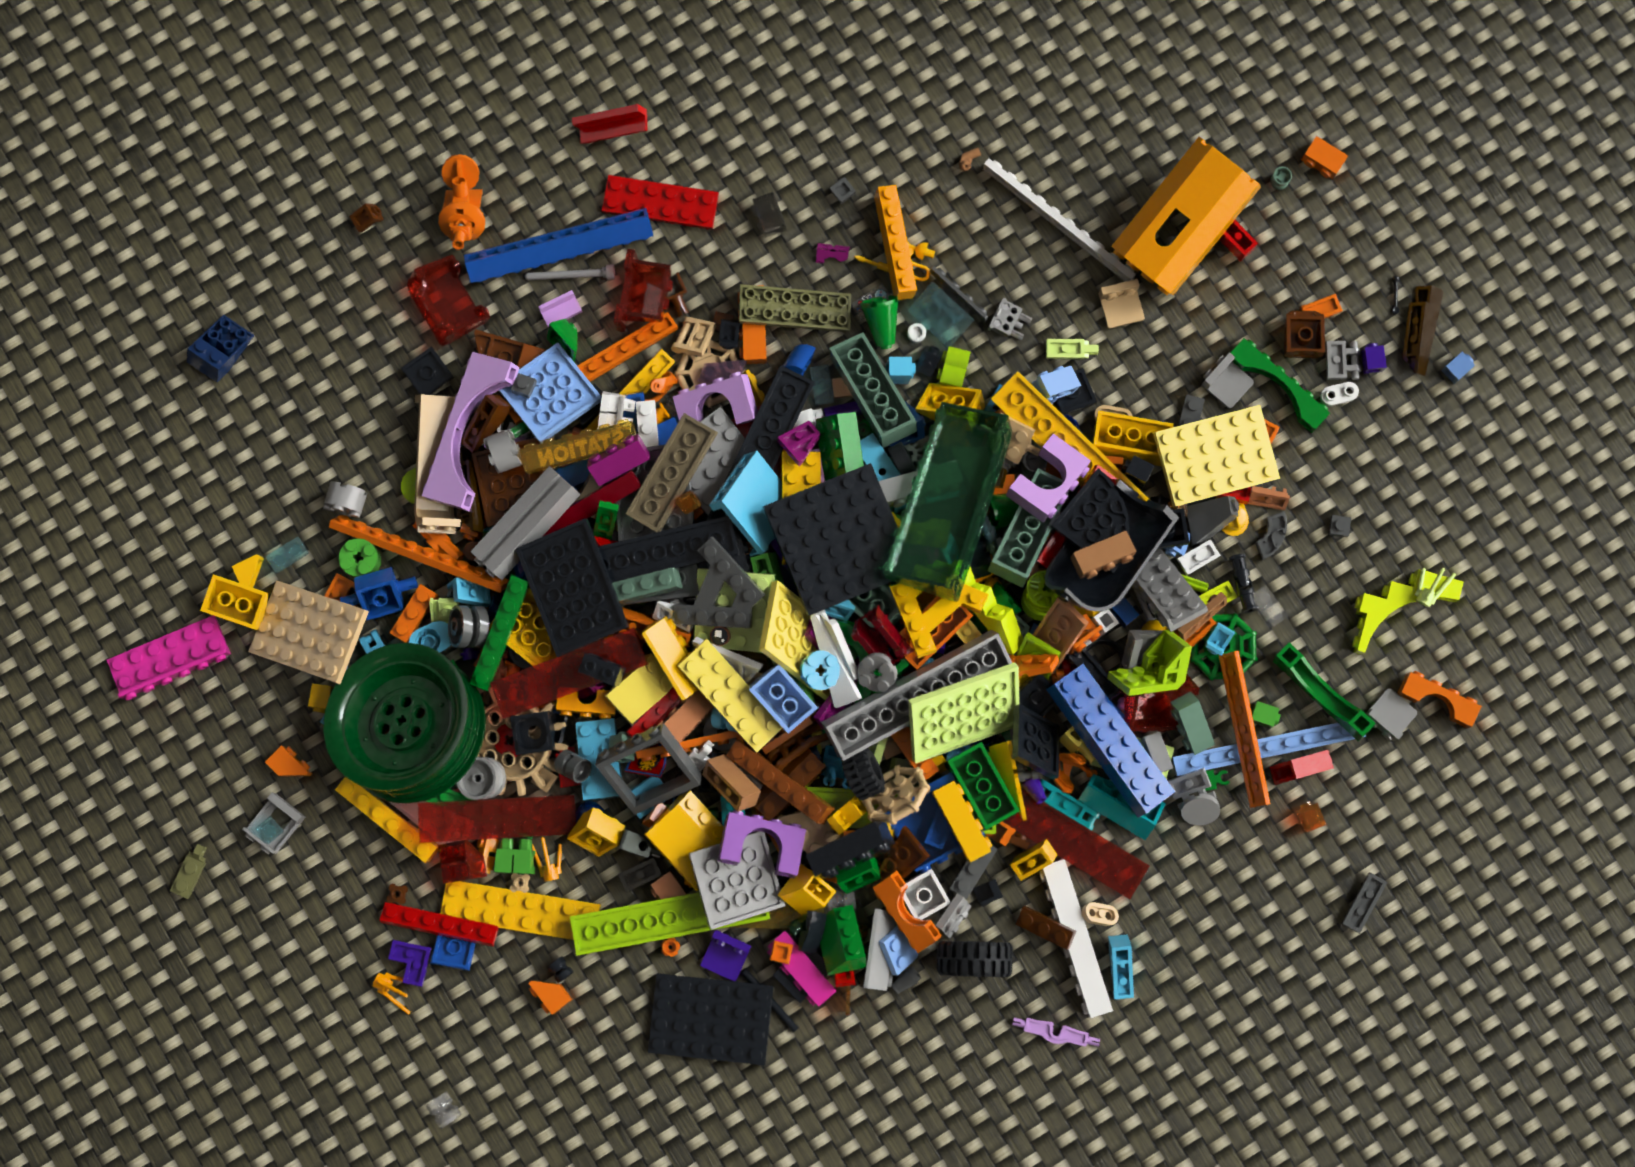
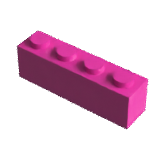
M786 931L774 940L793 945L789 964L782 963L783 965L780 968L787 976L791 974L795 978L793 983L800 991L802 989L808 994L806 998L813 1006L817 1004L819 1007L837 991L804 952L798 951L799 946ZM774 941L767 946L770 949L767 951L770 956Z

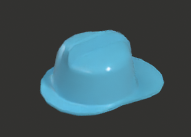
M435 621L417 629L410 636L409 643L421 644L438 652L446 650L451 645L448 637V623Z

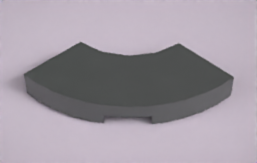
M1285 511L1266 518V532L1260 540L1255 542L1262 560L1274 554L1285 538L1287 532Z

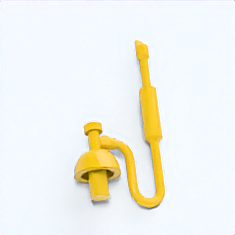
M908 242L910 257L914 254V251L916 257L920 260H923L924 256L934 257L935 251L927 249L928 243L922 242L914 246ZM854 255V258L860 262L869 263L877 266V269L889 272L886 263L880 261L877 263L863 256ZM912 261L913 266L924 269L927 272L924 278L915 276V280L922 282L928 280L930 277L929 268Z

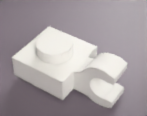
M709 740L705 742L700 750L694 747L688 754L700 771L705 767L706 761L710 759L707 755H709L712 751L711 748L714 746Z

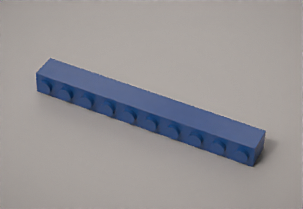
M644 208L465 254L464 261L470 282L479 283L488 278H499L504 274L518 273L523 269L537 268L547 263L553 264L566 258L573 259L582 254H592L597 250H608L616 245H627L632 241L646 240L654 235L647 209Z

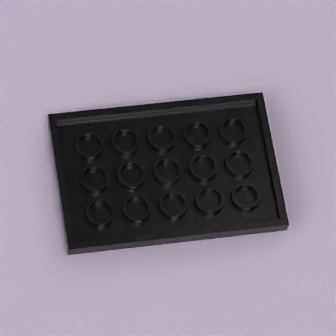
M587 518L516 548L556 657L564 656L629 628Z
M657 973L648 1053L766 1065L774 986Z

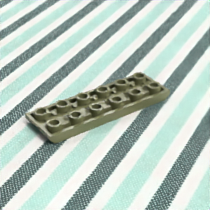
M740 284L739 322L743 324L847 332L850 331L851 294Z

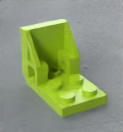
M1163 630L1144 652L1141 667L1136 666L1131 669L1108 671L1107 679L1128 696L1176 690L1186 680L1192 646L1173 631Z

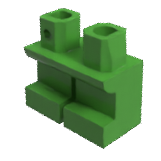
M502 838L500 849H496L494 872L535 874L534 856L536 851L532 850V840L520 839L518 850L513 849L514 839Z

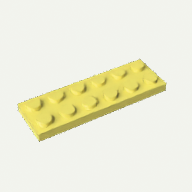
M707 639L677 665L756 753L783 728L750 692V686Z

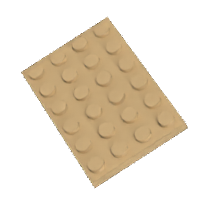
M276 580L267 603L265 616L260 623L259 630H256L248 652L341 684L369 611Z

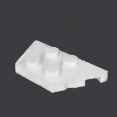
M696 637L693 640V646L700 645L704 640ZM711 643L746 683L763 666L761 663Z

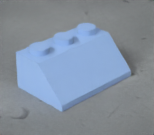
M778 664L764 672L750 684V692L787 733L791 732L818 709L798 684Z

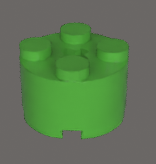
M358 538L348 540L343 545L339 553L340 567L354 578L378 571L381 566V556L373 544L365 539ZM362 556L364 558L363 561L359 560L358 562L357 558Z

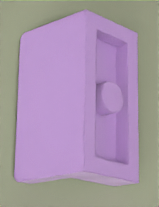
M572 290L538 306L548 328L551 322L562 319L568 320L582 313V309Z

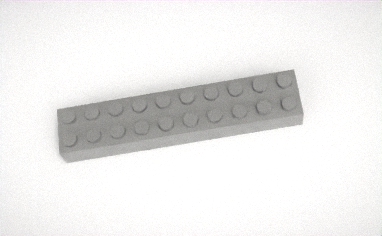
M990 630L901 678L886 692H876L822 721L821 724L837 756L844 761L910 725L909 699L1011 664L1012 661L999 634Z

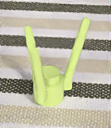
M1422 568L1418 588L1415 596H1417L1416 602L1426 607H1430L1431 604L1434 605L1436 599L1456 576L1455 573H1452L1435 594L1434 589L1441 579L1445 568H1441L1430 589L1424 588L1423 590L1422 586L1426 569Z

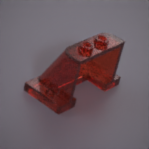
M627 249L624 264L626 275L620 304L617 303L613 321L617 331L625 332L627 321L661 323L664 311L668 310L669 307L667 295L668 292L672 291L673 281L670 280L671 265L639 260L635 250Z
M1187 674L1185 682L1176 690L1132 696L1124 693V720L1131 731L1165 732L1166 730H1177L1176 725H1178V722L1175 721L1171 714L1173 708L1170 702L1190 691L1194 695H1198L1199 687Z

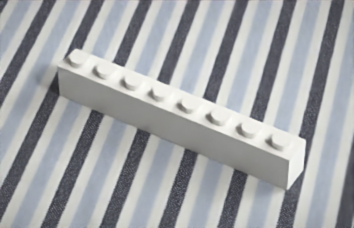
M1065 859L1054 862L1039 871L1041 881L1046 882L1048 889L1045 890L1048 901H1052L1054 908L1051 909L1054 920H1058L1059 923L1076 931L1070 949L1066 950L1063 948L1066 958L1069 957L1072 964L1069 965L1072 977L1076 976L1078 984H1075L1078 996L1082 995L1084 1003L1081 1004L1083 1013L1084 1015L1088 1014L1089 1018L1112 1012L1113 1009Z

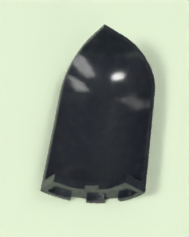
M1120 479L1110 480L1114 483V487L1120 497L1123 498L1127 509L1129 537L1136 549L1133 560L1125 564L1121 562L1113 575L1103 569L1090 579H1087V577L1080 579L1070 559L1072 554L1079 549L1065 540L1051 560L1045 574L1047 587L1065 603L1069 602L1079 608L1096 612L1105 611L1117 605L1179 518L1165 504L1156 503L1149 499L1147 502L1139 499V494Z

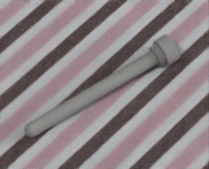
M612 264L606 265L602 269L526 273L525 279L544 280L603 276L607 280H615V266Z

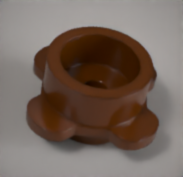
M391 884L387 901L389 903L398 902L400 905L406 902V892H408L407 886Z

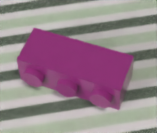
M639 434L629 435L618 445L612 444L606 448L605 452L592 455L587 462V468L598 486H601L649 460L650 452Z

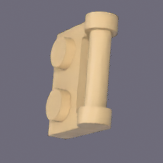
M685 317L683 327L676 342L672 344L671 350L678 354L682 352L703 357L716 329L715 323ZM694 327L687 343L683 344L690 328Z

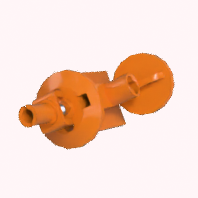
M460 154L449 157L442 166L443 180L453 190H446L443 209L439 213L438 220L441 231L451 238L452 246L457 250L464 247V241L475 240L481 236L485 229L486 221L483 212L480 210L483 190L472 189L479 180L480 171L478 165L472 158Z

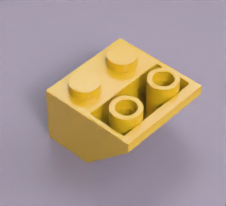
M800 864L798 875L795 878H790L777 896L799 914L803 915L807 911H814L825 907L836 891L820 877H815L813 871Z

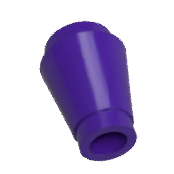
M1033 778L1022 782V788L1037 804L1047 799L1040 779L1033 780Z

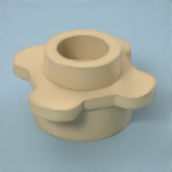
M513 873L511 875L512 885L510 890L512 892H528L530 876L528 874L518 875Z

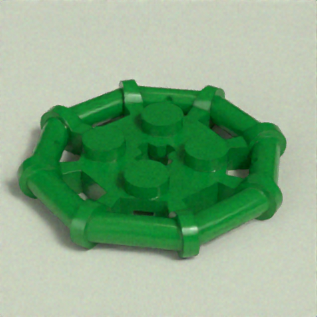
M1237 613L1215 614L1212 619L1216 623L1230 622L1228 628L1234 632L1233 628L1236 624L1245 633V635L1241 636L1235 632L1228 644L1229 648L1223 653L1239 651L1240 657L1242 656L1246 659L1242 663L1244 674L1258 660L1256 656L1257 633ZM1211 631L1201 639V641H1204V653L1199 654L1198 642L1192 647L1190 662H1193L1209 677V680L1213 681V679H1223L1222 672H1217L1219 666H1221L1219 654L1214 655L1205 647L1206 641L1212 633ZM1247 639L1249 653L1244 652L1243 641ZM1207 657L1214 664L1213 668L1210 669L1201 659Z

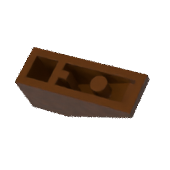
M485 395L462 436L461 443L471 453H475L484 443L483 439L491 436L504 422L512 406L501 395Z

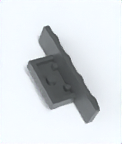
M935 266L930 268V274L942 284L931 296V300L950 318L959 324L971 311L983 323L987 321V311L983 307L976 306L973 303V298L967 293H962L955 281L947 279L945 277L946 273L941 268H936Z

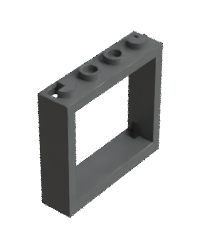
M664 723L655 727L652 726L641 734L637 733L626 741H620L609 749H603L602 752L598 753L595 764L634 815L699 786L702 776L701 771ZM660 741L685 774L635 796L612 767L611 763Z

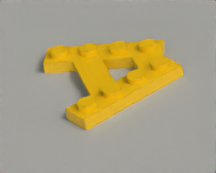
M916 564L908 581L890 586V591L917 658L937 651L930 632L957 608L963 606L981 613L988 598V594L918 564ZM924 590L942 597L922 615L916 597Z

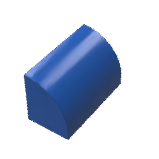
M807 344L795 346L782 366L803 376L812 361L816 348Z

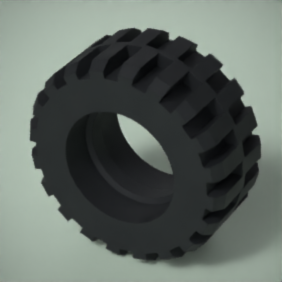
M939 941L937 944V972L939 975L1010 977L1012 974L1013 946L1009 942Z

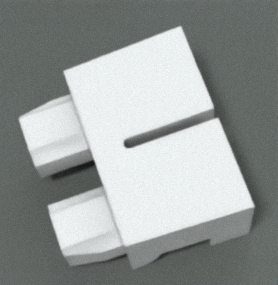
M603 391L597 430H613L616 432L621 431V429L631 430L633 418L623 417L624 411L634 412L636 401L627 399L626 395Z

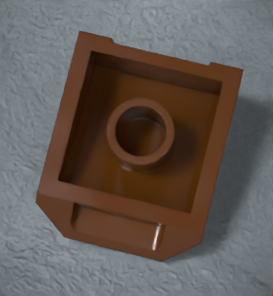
M1291 311L1287 313L1285 319L1284 356L1290 359H1315L1322 357L1325 353L1324 315L1316 311Z

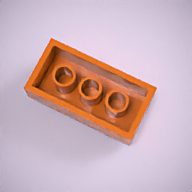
M936 595L921 610L922 615L942 597ZM960 606L930 632L937 650L973 616L966 607ZM904 626L899 631V633L903 638L907 639L906 642L911 648H913L907 630ZM914 650L904 658L918 670L934 653L917 658Z

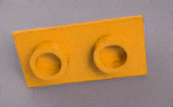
M482 833V836L479 837L477 843L479 851L473 861L474 871H482V873L490 874L491 870L493 871L495 857L488 855L489 852L496 853L499 842L497 835Z

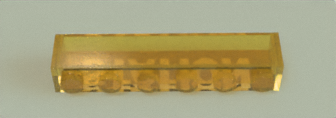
M628 419L617 421L616 425H600L599 429L593 431L591 429H584L577 435L572 433L561 436L562 439H546L539 445L530 443L524 445V448L519 450L524 471L527 474L546 470L549 466L555 468L589 459L596 453L601 454L605 452L606 448L610 445H618L623 442L625 437L629 435L634 436L637 433L634 423Z

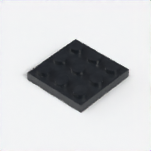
M1020 704L1014 706L1012 758L1051 779L1058 778L1060 726Z

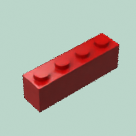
M1236 220L1233 221L1219 239L1240 262L1258 245V242Z

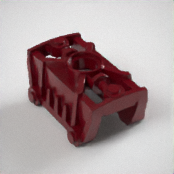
M878 605L855 621L851 637L856 642L858 641L869 655L871 653H882L891 659L890 662L892 664H895L911 654L914 649L908 645L907 639L900 635L887 618L888 615H885ZM866 618L872 623L873 627L868 626L863 619ZM888 646L894 649L896 659L889 653Z

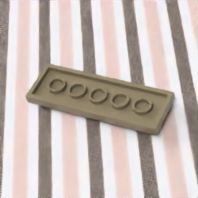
M684 413L628 508L626 515L655 532H661L718 432Z

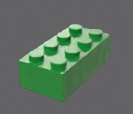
M856 412L834 414L815 419L816 429L820 432L819 450L821 452L825 481L864 466Z
M982 742L945 762L949 771L952 772L956 784L959 783L964 791L963 796L966 802H970L974 810L972 812L976 819L978 818L983 827L982 831L1020 812Z

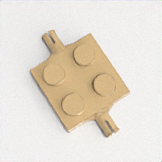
M1003 413L999 415L993 425L982 420L979 428L989 432L988 440L984 447H990V451L1016 464L1020 463L1027 451L1036 456L1041 451V449L1031 445L1035 429Z

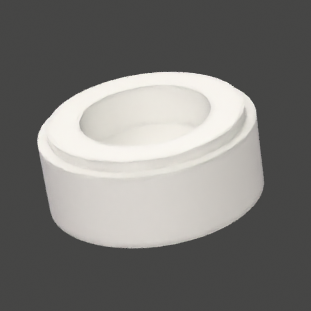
M914 323L909 326L907 337L911 342L920 343L925 339L926 329L922 324Z

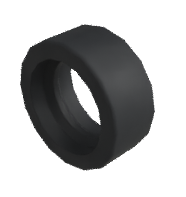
M902 442L888 448L901 475L917 471Z

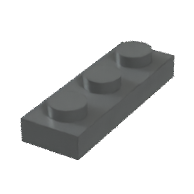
M1369 872L1341 924L1357 933H1361L1387 881Z

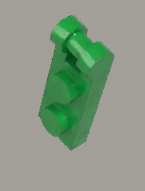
M599 502L593 531L594 536L612 540L619 505L611 502Z

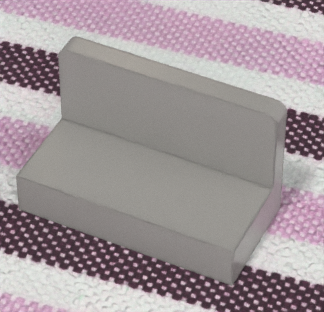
M1160 732L1141 738L1144 749L1161 772L1173 769Z

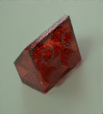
M467 839L438 845L444 884L487 877L484 856Z

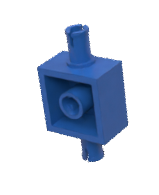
M392 567L354 577L356 593L340 597V601L353 606L360 604L362 609L369 611L366 619L371 620L404 610L402 592L418 588V583L415 576L401 581L396 580Z

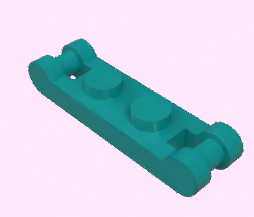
M1040 779L1044 792L1046 789L1051 791L1048 798L1043 802L1044 804L1082 825L1089 831L1093 830L1095 827L1093 824L1101 816L1099 812L1047 781ZM1085 812L1090 815L1087 821L1082 818Z

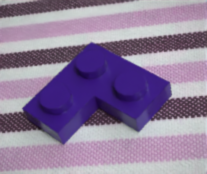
M396 940L392 941L388 959L407 964L402 983L423 987L432 948Z

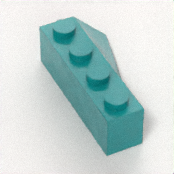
M1095 774L1092 775L1078 799L1143 840L1147 839L1156 826L1166 804L1161 802L1151 811L1138 818L1113 782Z

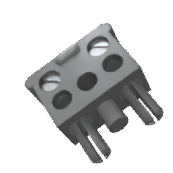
M1003 298L988 326V331L992 330L1006 338L1011 335L1022 340L1024 334L1013 328L1016 327L1021 330L1023 324L1017 321L1018 319L1029 324L1032 318L1021 313L1022 308Z

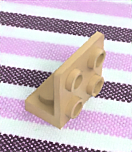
M1138 279L1101 287L1098 294L1109 329L1145 319L1137 292L1140 286Z

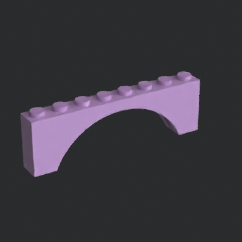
M472 352L471 357L467 361V368L461 379L459 391L455 396L452 411L449 413L446 428L442 433L440 445L436 450V457L433 465L430 467L429 477L423 487V497L437 503L470 511L475 492L466 482L461 469L460 445L463 432L471 415L481 404L485 395H492L503 388L513 386L519 371L518 366L509 361Z

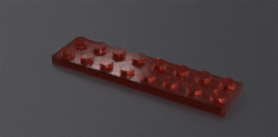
M631 628L561 657H555L490 682L503 719L602 683L600 680L578 672L585 653H593L627 667L625 673L648 665L636 629Z
M1021 788L1027 821H1023L1020 814L1016 813L1003 820V822L1037 844L1047 839L1058 857L1065 859L1068 863L1130 900L1150 866L1045 802L1037 804Z
M575 795L417 804L419 843L569 835L576 825Z

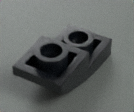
M807 911L805 931H800L798 951L810 954L816 953L823 937L827 914Z

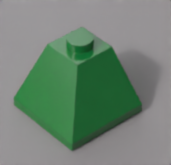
M566 319L551 322L548 328L547 340L552 346L559 343L575 363L578 338L577 328Z

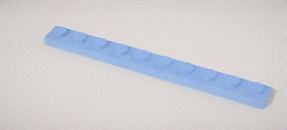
M1339 723L1257 739L1262 759L1354 740L1355 738ZM1237 744L1204 750L1196 755L1190 753L1172 757L1176 776H1181L1203 767L1205 770L1241 763Z

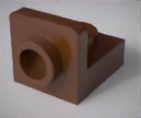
M365 203L349 216L358 232H363L373 223L384 220L380 208L375 204Z

